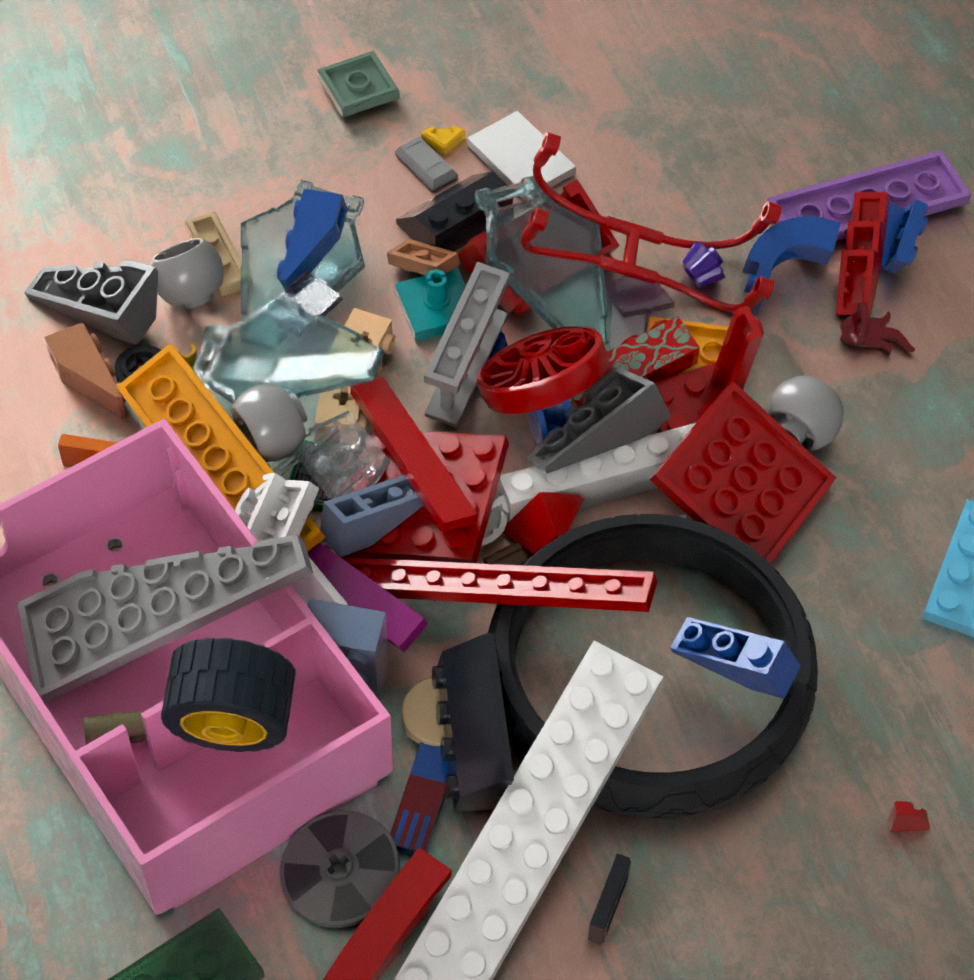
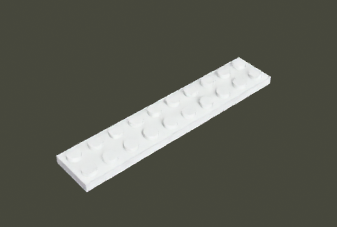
M595 640L593 641L515 773L512 785H508L394 980H493L664 682L663 676Z

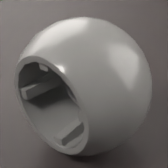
M202 238L191 239L173 245L156 254L150 266L158 270L157 294L165 302L173 306L184 304L185 308L189 309L203 305L213 298L212 293L220 288L223 282L224 267L222 259L217 250Z
M796 376L781 383L773 391L766 408V412L809 452L819 450L828 445L838 434L843 422L844 411L839 396L826 383L811 376Z
M268 383L250 387L237 398L232 406L233 421L266 462H275L287 458L303 443L306 435L303 423L307 421L305 409L294 393L287 394L280 385Z

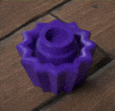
M699 241L693 244L681 262L687 276L699 288L725 278L724 270L720 266L723 260L718 252L712 247L707 249Z

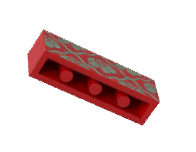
M679 316L668 321L661 320L653 325L649 331L639 336L632 335L625 339L620 346L610 351L607 350L609 364L602 377L618 366L652 382L666 379L698 364L700 346ZM589 388L569 399L571 408H580L586 401L584 393Z

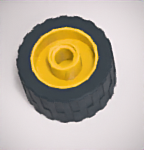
M205 638L184 643L172 653L161 712L162 723L175 736L206 748L234 752H254L273 748L275 745L283 742L287 735L296 676L295 668L288 659H285L277 651L244 640Z

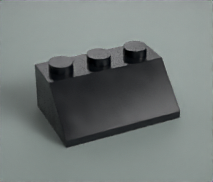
M493 171L474 174L396 218V224L412 240L456 251L466 245L473 237L484 231L486 233L513 217V190Z

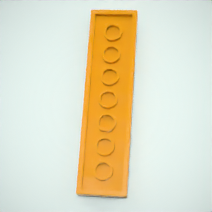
M172 343L168 344L116 387L146 427L165 418L234 510H236L240 498L248 488L256 490L265 482L263 480L264 475L275 473ZM308 515L299 535L305 542L307 552L326 538Z

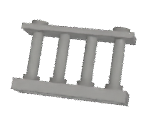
M480 262L476 263L424 374V383L436 387L425 411V417L456 428L458 427L477 385V374L488 361L508 317L507 312L498 310L497 307L510 281V273Z

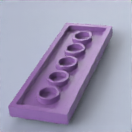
M940 150L768 197L767 201L782 207L777 223L804 216L820 217L841 223L837 241L847 238L848 221H852L855 192H887L890 195V203L904 209L917 199L928 204L924 216L969 204L971 194L943 151Z

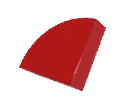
M894 802L888 818L890 832L930 829L928 814L925 809H914L911 802Z

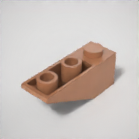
M82 322L44 337L49 358L62 383L118 417H126L124 407L126 400L116 388L121 381L114 382L112 378L115 376L113 366L108 357L102 359L100 355L102 348L95 333L89 335Z

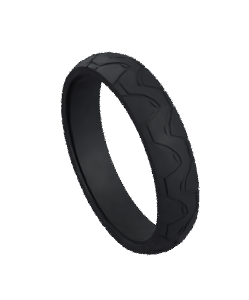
M630 514L613 518L609 517L579 526L542 547L522 565L593 569L616 562L653 560L674 563L701 571L718 579L741 595L758 612L767 624L774 639L784 641L801 665L773 719L755 739L742 749L720 761L685 771L643 772L615 766L593 804L596 808L628 816L671 818L689 816L724 806L750 793L779 769L796 747L807 727L816 698L818 664L816 644L809 620L805 618L807 616L805 610L785 579L764 557L761 558L760 554L749 545L718 528L716 529L699 521H689L687 518L662 514ZM497 604L488 633H494L508 738L512 741L510 743L524 760L545 722L529 702L521 685L516 667L515 650L521 632L537 606Z

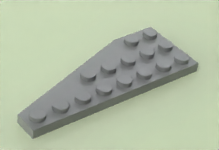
M296 534L255 541L254 546L235 549L232 546L218 548V552L202 554L200 551L149 559L146 560V564L130 567H127L125 564L111 566V570L107 571L85 570L18 602L17 605L33 687L45 704L312 574L313 570L304 540Z

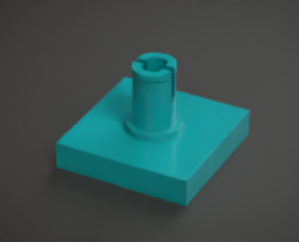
M458 267L449 271L446 276L442 270L436 269L429 271L425 276L394 283L395 294L415 341L444 334L466 287Z

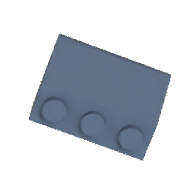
M309 598L308 608L381 702L389 673L386 612Z

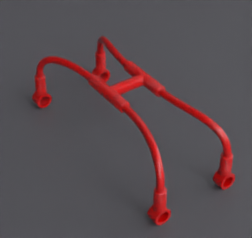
M546 132L541 147L533 159V177L537 185L549 198L567 210L590 221L604 225L606 229L625 234L623 261L604 255L598 257L580 252L550 249L530 244L529 242L534 240L539 231L545 230L549 219V211L536 207L533 209L529 222L521 233V246L525 251L540 256L598 265L599 268L652 284L659 283L708 306L734 313L738 308L747 305L752 309L763 298H770L774 289V280L762 276L756 279L753 290L744 298L743 303L728 304L704 295L677 281L661 276L657 271L637 266L636 259L639 239L658 245L664 243L689 249L697 241L669 237L664 235L663 232L611 216L604 217L590 212L559 195L543 179L541 167L546 165L551 155H556L560 146L561 136ZM767 201L761 215L752 224V229L745 234L723 241L699 242L705 245L707 249L710 247L725 249L741 245L754 238L757 234H762L770 224H776L780 218L782 207Z

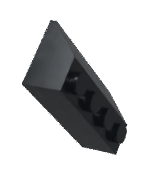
M485 633L442 651L437 666L432 667L433 689H439L440 701L436 703V719L438 725L444 726L445 737L441 738L440 742L442 761H448L449 774L445 776V793L447 798L453 799L454 812L495 809L508 785H512L514 781L494 633Z

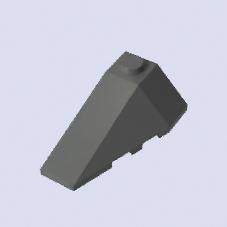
M121 261L120 266L107 267L105 263H95L93 268L79 269L76 265L42 267L24 293L27 297L79 322H83L113 338L138 345L156 319L158 270L153 266L135 261Z
M617 366L590 386L584 393L586 401L579 409L571 408L565 415L568 421L564 426L550 431L527 457V460L531 465L548 474L644 438L648 434L657 431L661 424L671 417V414L654 382Z

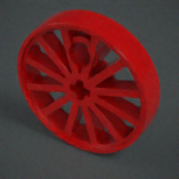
M567 326L542 331L516 341L492 356L479 370L476 383L487 406L494 412L521 414L545 409L580 394L602 377L609 364L606 346L600 332L586 326Z

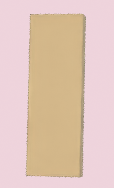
M215 211L184 221L185 229L190 238L206 240L217 250L222 259L224 277L222 285L217 289L221 297L252 287L251 278Z

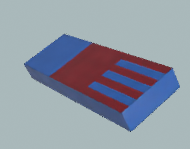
M420 742L390 832L400 853L412 856L419 847L428 852L446 796L445 776L449 774L448 761H442L440 746H431Z

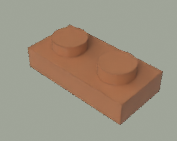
M407 239L387 252L389 265L426 275L431 270L438 269L442 270L446 276L449 271L460 265L457 252Z

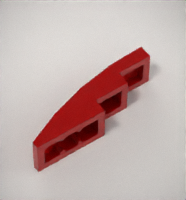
M855 192L852 221H848L846 250L841 251L836 305L837 316H851L855 313L859 301L867 303L868 317L871 315L887 230L890 195L887 192Z
M419 847L365 916L323 980H379L401 953L402 943L427 914V906L452 877V870Z

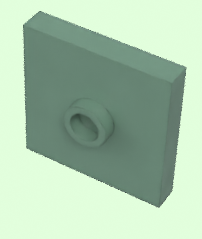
M374 51L317 69L319 81L342 118L400 98L399 89Z

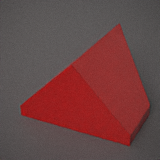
M539 492L506 524L503 533L535 554L545 545L567 533L585 499L579 494Z

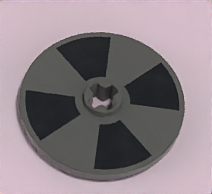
M354 811L326 813L302 826L286 846L280 866L282 889L292 908L309 922L329 928L353 926L363 921L392 880L400 872L399 853L388 830L372 817ZM339 862L341 865H345L347 872L341 875L335 872L333 865Z

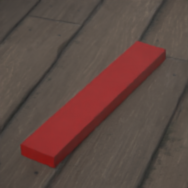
M384 377L352 383L350 394L441 531L446 532L476 524V511Z

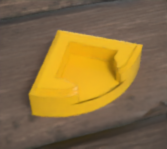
M434 126L421 132V138L429 146L446 155L466 138V130L457 126L435 129Z

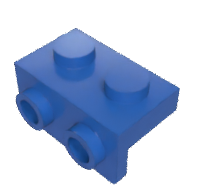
M916 199L904 209L889 203L881 269L895 274L904 266L910 265L913 262L918 247L914 245L917 236L923 233L928 222V217L924 216L928 204Z

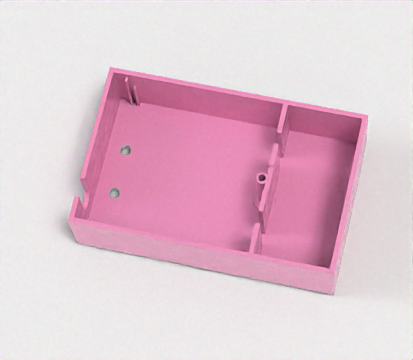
M165 418L0 504V526L5 539L4 545L0 549V677L155 915H160L172 907L177 909L291 839L302 826L312 819L326 813L335 812L374 788L379 780L393 771L391 715L291 584L45 704L33 687L17 603L51 587L46 586V583L49 581L59 583L81 571L94 569L96 572L111 570V566L125 564L127 567L146 564V560L196 551H200L202 554L218 552V548L232 546L235 549L254 546V542L257 541ZM114 546H121L117 551L110 550ZM230 638L262 645L282 654L285 659L291 662L296 671L287 735L284 741L270 749L254 752H234L202 747L172 734L163 725L161 712L173 651L182 644L196 639ZM122 711L124 713H141L147 740H144V742L130 743L127 729L122 724L86 745L84 717L107 715L108 713L114 714Z

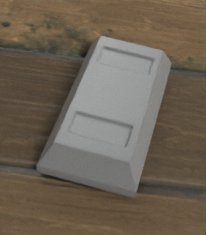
M420 136L400 146L395 151V155L432 191L458 178V174Z

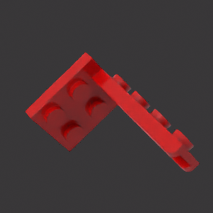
M748 305L734 311L717 362L654 382L671 414V417L661 424L657 433L696 423L732 381L741 389H744L759 345L764 336L760 320L752 315Z

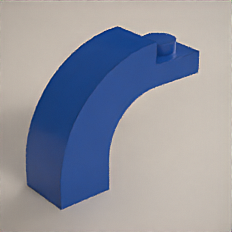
M804 216L787 219L770 227L754 243L745 262L742 273L748 274L744 293L749 294L753 290L756 279L759 276L770 279L772 270L786 260L804 259L827 266L835 247L841 223L820 217ZM763 299L754 307L755 309H760Z

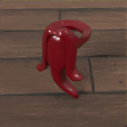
M859 301L855 313L840 325L842 332L840 340L846 344L857 347L880 348L888 355H891L892 347L887 342L891 341L897 343L908 352L915 351V348L911 346L899 330L885 327L890 321V312L888 311L882 318L868 317L866 302Z

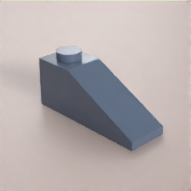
M405 475L324 501L320 527L321 532L326 537L323 540L339 557L372 546L422 508L424 504Z

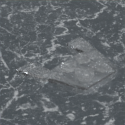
M347 410L308 429L309 434L305 435L303 443L287 458L275 462H267L271 469L282 477L300 461L329 499H333L375 485L391 463V460L352 413ZM322 512L313 519L314 523L321 527ZM324 540L320 542L328 549L332 550Z

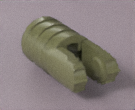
M122 711L114 714L108 713L107 715L84 717L86 745L122 724L127 729L130 743L144 742V740H147L141 713H124Z

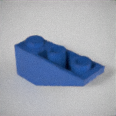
M304 188L301 200L295 202L293 211L295 223L293 230L287 232L285 260L279 262L277 269V279L280 280L285 292L290 294V290L293 294L292 288L301 283L293 287L291 286L294 283L296 284V282H300V279H305L301 277H307L305 273L310 274L340 240L348 211L342 194Z
M690 617L686 618L670 647L673 653L750 690L783 699L801 667L784 641Z

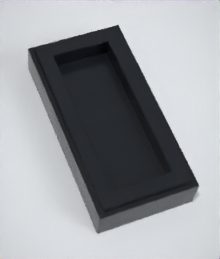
M618 853L615 857L589 925L588 940L601 945L605 941L629 878L632 862L629 857Z

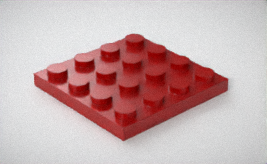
M732 381L725 387L649 480L692 520L713 526L736 537L760 554L761 558L764 557L771 564L837 477L743 389Z
M374 429L370 436L354 491L404 475ZM421 431L476 511V524L442 532L424 505L372 546L342 557L477 563L509 447L506 435Z

